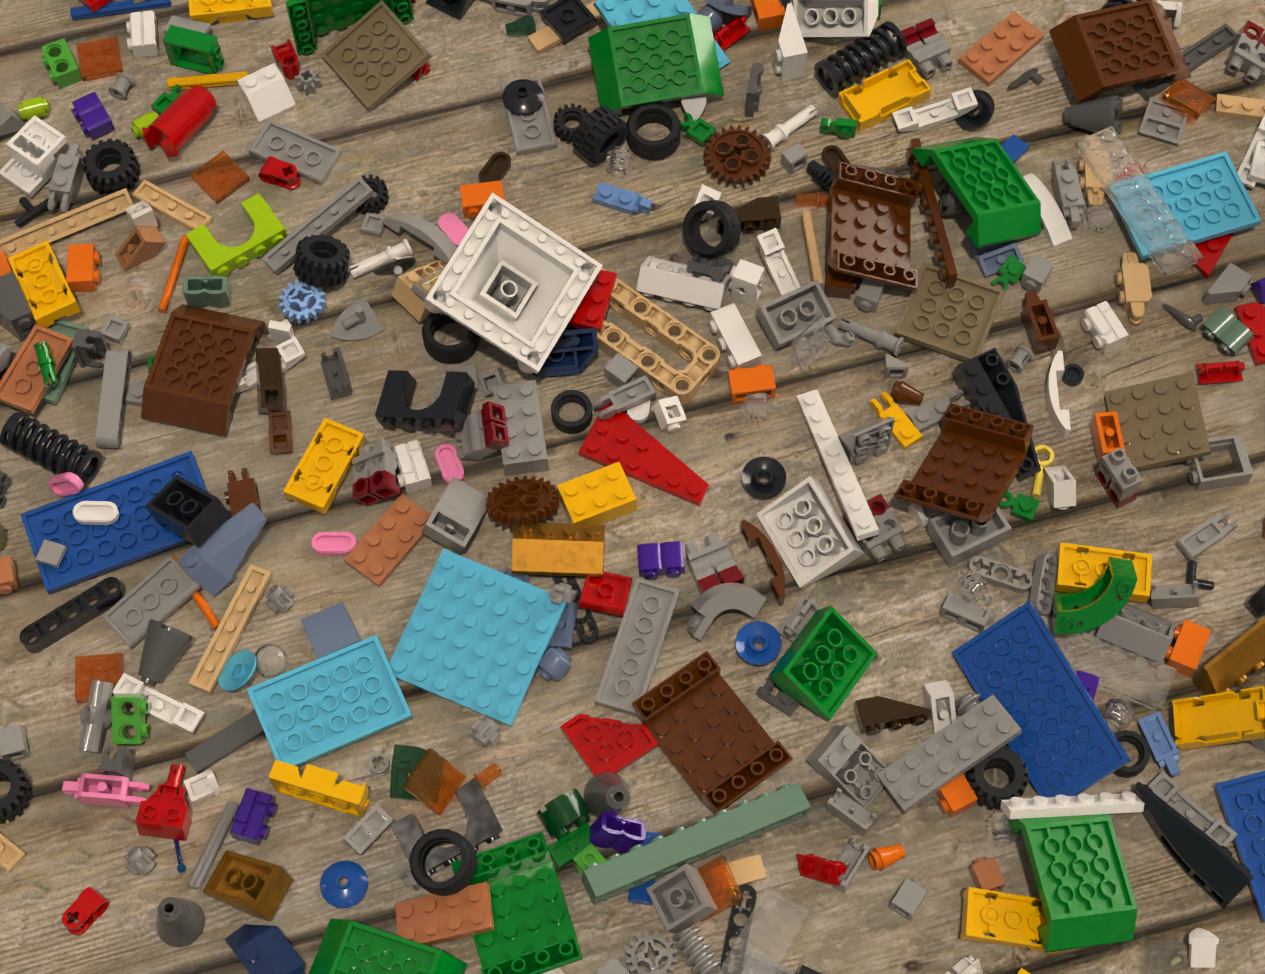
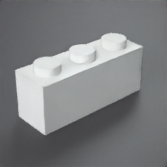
M732 303L710 312V321L708 322L712 334L716 333L718 346L721 351L726 352L729 367L731 369L737 367L751 368L760 365L762 354L735 304Z

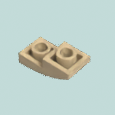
M761 855L743 858L711 869L717 890L720 893L768 878Z

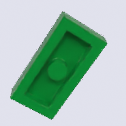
M588 823L578 827L548 846L550 855L559 870L573 862V858L589 844H592L589 841L590 826Z

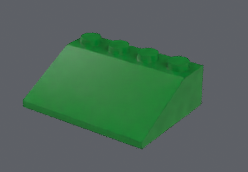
M831 605L816 610L768 676L783 692L829 721L878 653Z

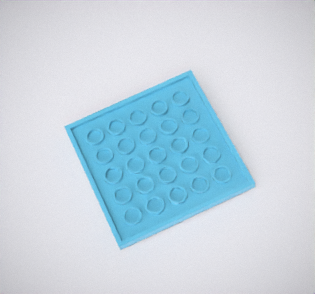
M442 549L389 664L396 679L512 727L539 668V661L546 652L568 603L564 601L561 604L551 602L552 597L548 596L549 592Z

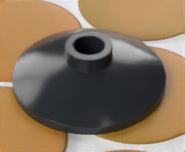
M519 79L511 82L505 87L502 94L503 104L506 109L517 115H528L537 111L544 99L541 87L536 82L528 79Z
M972 90L978 106L956 118L958 124L965 129L973 130L983 127L994 114V100L983 90Z
M757 457L750 460L743 468L742 483L751 495L758 498H770L783 490L786 484V472L777 460L770 457ZM764 478L768 482L762 483L760 482V479Z

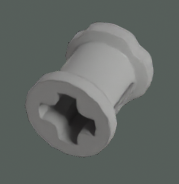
M119 72L117 80L108 88V91L115 98L124 100L127 90L130 86L134 85L135 81L130 75Z
M1019 344L1014 355L1006 360V365L1010 370L1020 374L1027 361L1034 357V353L1027 346Z

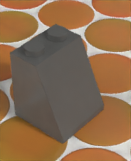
M12 271L0 276V325L22 342L26 340L37 322Z

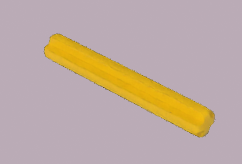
M248 72L173 77L167 79V87L169 90H172L173 86L177 84L180 86V89H189L192 85L203 87L238 84L237 80L247 76Z

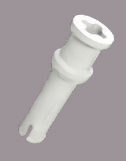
M809 104L785 123L776 124L772 131L762 134L763 141H768V147L771 148V151L779 142H785L790 133L813 117H816L817 111L811 112L815 107Z
M405 238L401 243L392 247L387 246L385 251L348 266L353 279L394 258L413 256V252Z

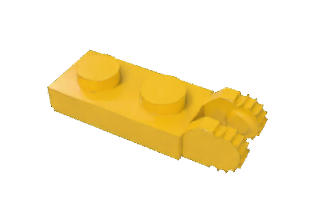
M886 391L880 395L888 409L883 410L881 404L875 398L869 401L878 418L894 417L892 436L903 450H906L922 439L923 435L897 403H894L892 397Z

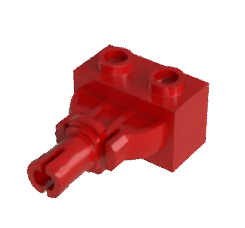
M171 764L167 782L163 786L158 784L157 791L147 801H141L135 820L139 835L182 841L187 840L192 818L185 800L186 789L180 787L185 772L183 765L178 764L177 769H175L176 764Z

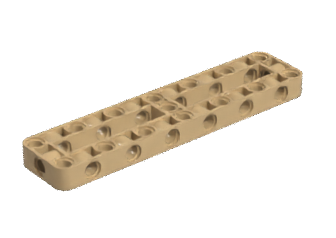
M618 278L616 279L608 307L690 364L684 370L676 371L666 364L663 358L646 346L642 347L633 341L626 332L605 320L601 333L597 332L599 349L612 358L617 353L621 354L638 367V376L640 378L647 376L652 386L668 398L678 396L681 404L688 403L718 370L720 362L719 349ZM643 310V311H645V312H643V313H638L637 311ZM568 326L570 329H582V328H577V327ZM671 334H678L679 336L673 337ZM611 340H616V341H618V342H616V343H611V342H609V341H611ZM708 357H709V358H712L713 360L707 361V360H705V358H708ZM644 364H651L652 366H650V367H645V366H643V365H644ZM685 388L686 391H679L677 389Z

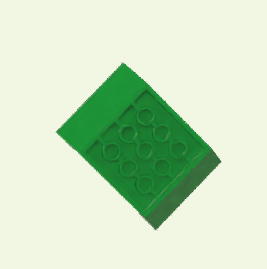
M287 0L285 4L298 56L318 50L315 40L316 36L325 35L326 33L354 25L381 0ZM382 0L403 24L414 20L411 0Z
M687 13L607 27L588 37L600 107H608L616 115L622 114V109L701 95L705 96L706 99L724 96L710 16Z
M971 137L912 149L913 154L922 167L936 164L974 220L966 233L976 248L1040 235L1041 202L996 138Z
M1097 814L1009 819L1012 834H1023L1047 923L1039 928L1045 953L1130 942L1133 940L1138 909L1110 815Z
M543 832L475 854L476 870L470 883L466 886L488 882L490 885L494 931L473 935L482 966V974H542L583 959ZM461 859L451 863L454 875L460 867Z
M330 918L309 974H464L467 964L442 950L352 920Z

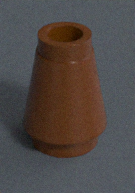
M895 381L890 396L894 398V401L920 406L924 393L904 381Z

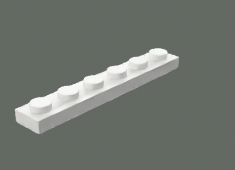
M1124 791L1122 794L1102 792L1100 795L1081 793L1078 796H1034L1033 798L1026 799L1012 797L1011 799L1001 800L1000 809L1009 819L1143 812L1144 802L1135 793L1130 791Z

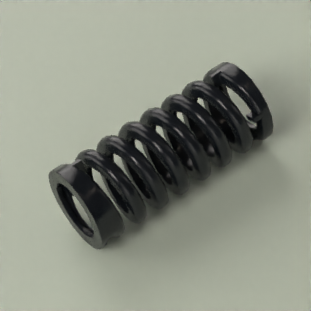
M886 21L877 28H874L870 36L858 38L853 44H847L844 49H839L835 54L829 55L826 60L823 59L817 62L814 67L816 77L822 88L829 95L835 96L845 90L846 84L849 86L853 85L855 79L862 80L864 74L870 75L873 69H880L881 64L886 65L890 62V58L897 59L898 56L905 54L907 50L906 41L899 28L894 23ZM887 30L893 33L892 37L896 36L900 43V49H898L896 42ZM823 69L827 72L833 84V89L828 85L829 79H825Z
M22 411L15 412L9 417L0 434V444L4 448H9L12 452L19 453L23 458H28L31 462L38 463L42 468H48L52 473L72 472L82 480L84 487L88 486L95 479L102 464V454L99 451H89L87 445H79L76 439L69 440L68 435H60L57 429L50 430L47 424L40 425L39 420L30 418L28 414ZM90 461L89 465H88L87 468L84 470L86 464Z

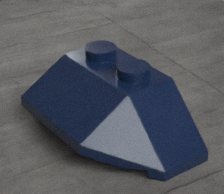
M597 328L564 330L537 374L534 372L532 374L536 377L581 373L599 350Z
M244 924L224 939L249 974H304L305 963L277 926Z

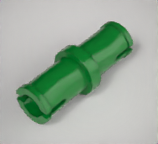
M41 341L43 349L41 350L40 343L37 342L33 347L38 359L37 368L41 370L44 386L50 387V379L52 386L58 384V379L54 370L55 361L51 358L48 343Z

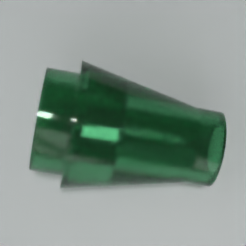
M526 15L505 24L508 36L531 35L533 32H536L533 16L528 17Z

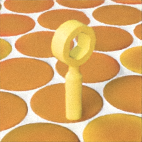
M1046 445L1035 447L1036 453L1044 452L1049 457V460L1040 461L1038 459L1041 471L1035 474L1032 497L1034 498L1041 497L1044 478L1043 468L1049 467L1054 459L1053 450Z

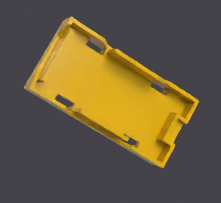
M189 0L190 18L210 24L214 23L216 18H218L220 24L248 21L247 14L252 18L274 16L271 0Z
M908 59L891 67L890 70L887 68L863 80L861 87L856 84L839 92L838 104L849 119L857 120L856 129L858 132H861L892 117V112L914 106L929 99L931 88L924 78L921 79L916 72L917 69Z
M48 240L8 258L34 319L39 326L46 328L55 324L54 320L65 315L70 317L81 311ZM21 272L23 274V278H21V276H19L18 273Z
M324 418L283 490L285 498L288 500L293 499V502L326 515L336 497V492L339 491L352 467V458L359 455V447L364 446L366 443L364 433Z
M1060 542L1057 551L1058 567L1055 591L1071 593L1081 589L1085 590L1092 586L1102 574L1109 557L1119 559L1123 557L1126 560H1132L1138 578L1135 589L1128 601L1147 603L1150 597L1152 554Z
M1265 686L1241 689L1236 694L1233 691L1203 695L1200 698L1189 697L1172 700L1175 737H1177L1175 745L1181 750L1265 738Z
M275 760L268 777L275 792L363 818L371 802L368 799L370 792L365 782L362 786L344 780L336 784L338 773L309 764L306 765L301 778L298 766Z
M968 887L963 891L961 940L980 943L989 942L1017 948L1028 947L1031 951L1045 953L1039 928L1044 926L1047 920L1040 898ZM984 933H986V934H992L993 937H991V936H984ZM1031 941L1040 942V944H1034ZM1059 951L1047 952V953H1049V954H1055V953H1057V952H1059Z

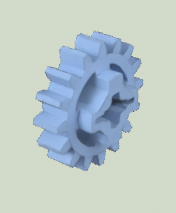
M296 279L294 285L287 283L288 289L282 288L283 295L279 296V307L284 317L289 316L290 322L297 319L298 324H301L302 320H306L308 324L310 323L309 318L317 320L316 314L324 313L322 307H326V297L322 287L309 286L306 282L299 283L298 279Z

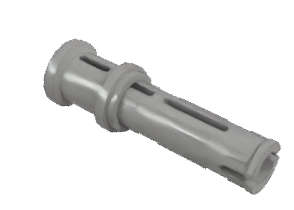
M845 316L842 317L838 329L846 332L851 331L855 336L874 343L876 348H884L893 352L895 356H898L904 343L903 337L897 338L888 334L886 330H875Z

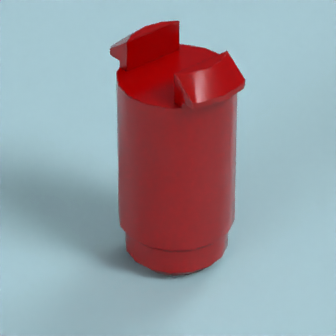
M192 85L188 90L183 91L147 129L142 128L143 139L146 145L152 149L158 144L163 149L167 158L178 157V151L211 118L212 113L217 108L216 99L205 87Z

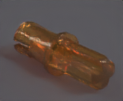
M816 191V193H797L796 205L816 206V208H819V206H829V193H819V191Z
M492 763L478 775L474 774V778L464 785L476 779L481 789L485 790V786L499 777L502 771L496 763Z

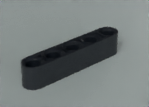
M115 577L105 578L21 630L19 635L21 643L30 653L41 652L113 607L125 596L123 586ZM112 588H117L114 593H108ZM97 600L94 605L89 606L91 601ZM77 612L75 617L68 618L71 613ZM57 624L55 629L48 630L51 625ZM37 637L34 642L28 643L29 639Z

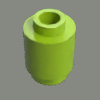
M42 96L22 100V103L18 104L22 120L28 119L29 121L34 115L38 118L48 116L47 111H51L47 98L43 99Z
M155 111L152 113L147 112L131 122L132 127H130L133 135L143 140L142 128L147 129L159 115Z

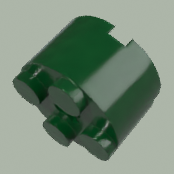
M577 788L573 789L572 795L567 791L544 805L547 810L543 813L541 810L536 813L550 838H556V840L569 834L570 829L577 826L578 828L585 823H589L590 815L592 814Z

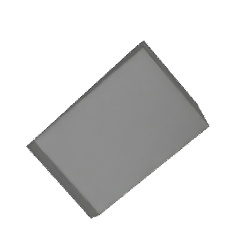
M0 102V136L19 131L26 123L16 111Z

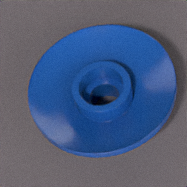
M754 621L744 625L739 630L735 646L739 656L747 663L766 665L775 660L779 655L782 640L779 632L771 624ZM759 643L762 645V648L756 649L754 645Z
M339 861L330 865L324 871L320 880V891L327 903L336 908H350L357 905L365 897L368 890V878L364 869L352 861ZM341 879H347L346 885H339Z

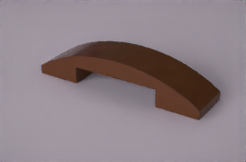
M743 520L740 523V532L749 549L756 546L759 547L774 576L770 579L769 588L778 605L782 606L784 604L786 588L781 560L768 538L753 524Z

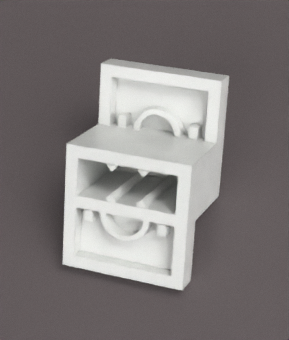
M34 115L6 143L12 159L0 170V177L31 198L53 176L56 166V160L53 155L67 142L66 136Z

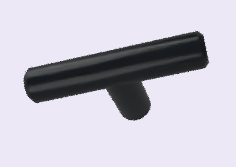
M21 197L19 203L27 213L15 220L16 226L18 228L22 227L48 209L49 198L34 207L26 197Z
M1194 560L1188 561L1186 584H1193V581H1198V588L1213 590V581L1196 579L1197 562Z

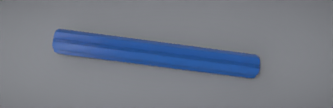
M132 0L109 2L95 12H92L86 6L70 8V15L73 20L168 7L171 6V0H146L134 4Z

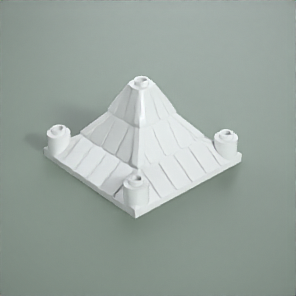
M492 192L434 286L425 297L424 304L429 312H443L509 356L515 358L522 372L527 374L534 372L537 374L603 265Z

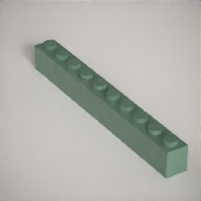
M799 782L793 785L786 783L780 786L776 792L771 794L764 792L751 802L748 800L742 801L735 806L736 808L730 811L723 809L714 815L715 817L708 820L701 818L695 821L693 826L686 829L684 826L679 827L667 837H663V835L657 836L650 841V844L645 846L641 844L636 845L623 855H620V853L608 857L604 863H592L585 867L581 880L594 905L673 872L684 864L690 865L802 818L808 814L811 805Z

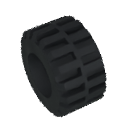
M601 106L596 108L577 127L572 139V145L591 163H600L610 157L622 143L627 130L626 122L608 107Z
M112 138L104 142L100 140L98 141L99 144L91 145V150H86V156H83L82 159L84 163L82 164L83 170L94 191L97 190L98 194L103 195L105 193L107 196L124 188L132 189L135 186L134 182H138V175H140L139 165L133 149L126 142L121 143L119 139L112 141ZM119 164L114 170L103 171L109 165Z
M321 234L311 235V237L306 236L296 246L293 271H295V275L299 277L300 281L306 282L309 286L312 285L316 288L336 287L337 284H342L343 280L347 277L350 251L345 243H341V240L334 239L332 236Z
M1001 747L967 771L966 779L979 800L978 805L981 807L984 804L988 805V810H993L994 807H997V811H1001V800L1011 799L1012 797L1021 798L1028 784L1029 778L1027 776L1029 771L1028 768H1024L1026 765L1025 760H1019L1020 754L1018 752L1013 754L1011 753V748L1007 747L1006 750H1003ZM991 768L1000 769L1008 775L1010 785L1004 788L994 787L986 781L984 772Z
M0 759V782H10V790L0 800V824H5L6 819L9 822L14 821V816L16 815L20 817L23 814L21 810L29 807L27 800L32 799V794L29 792L32 790V786L29 783L28 777L18 765H15L10 760L6 762L4 759Z

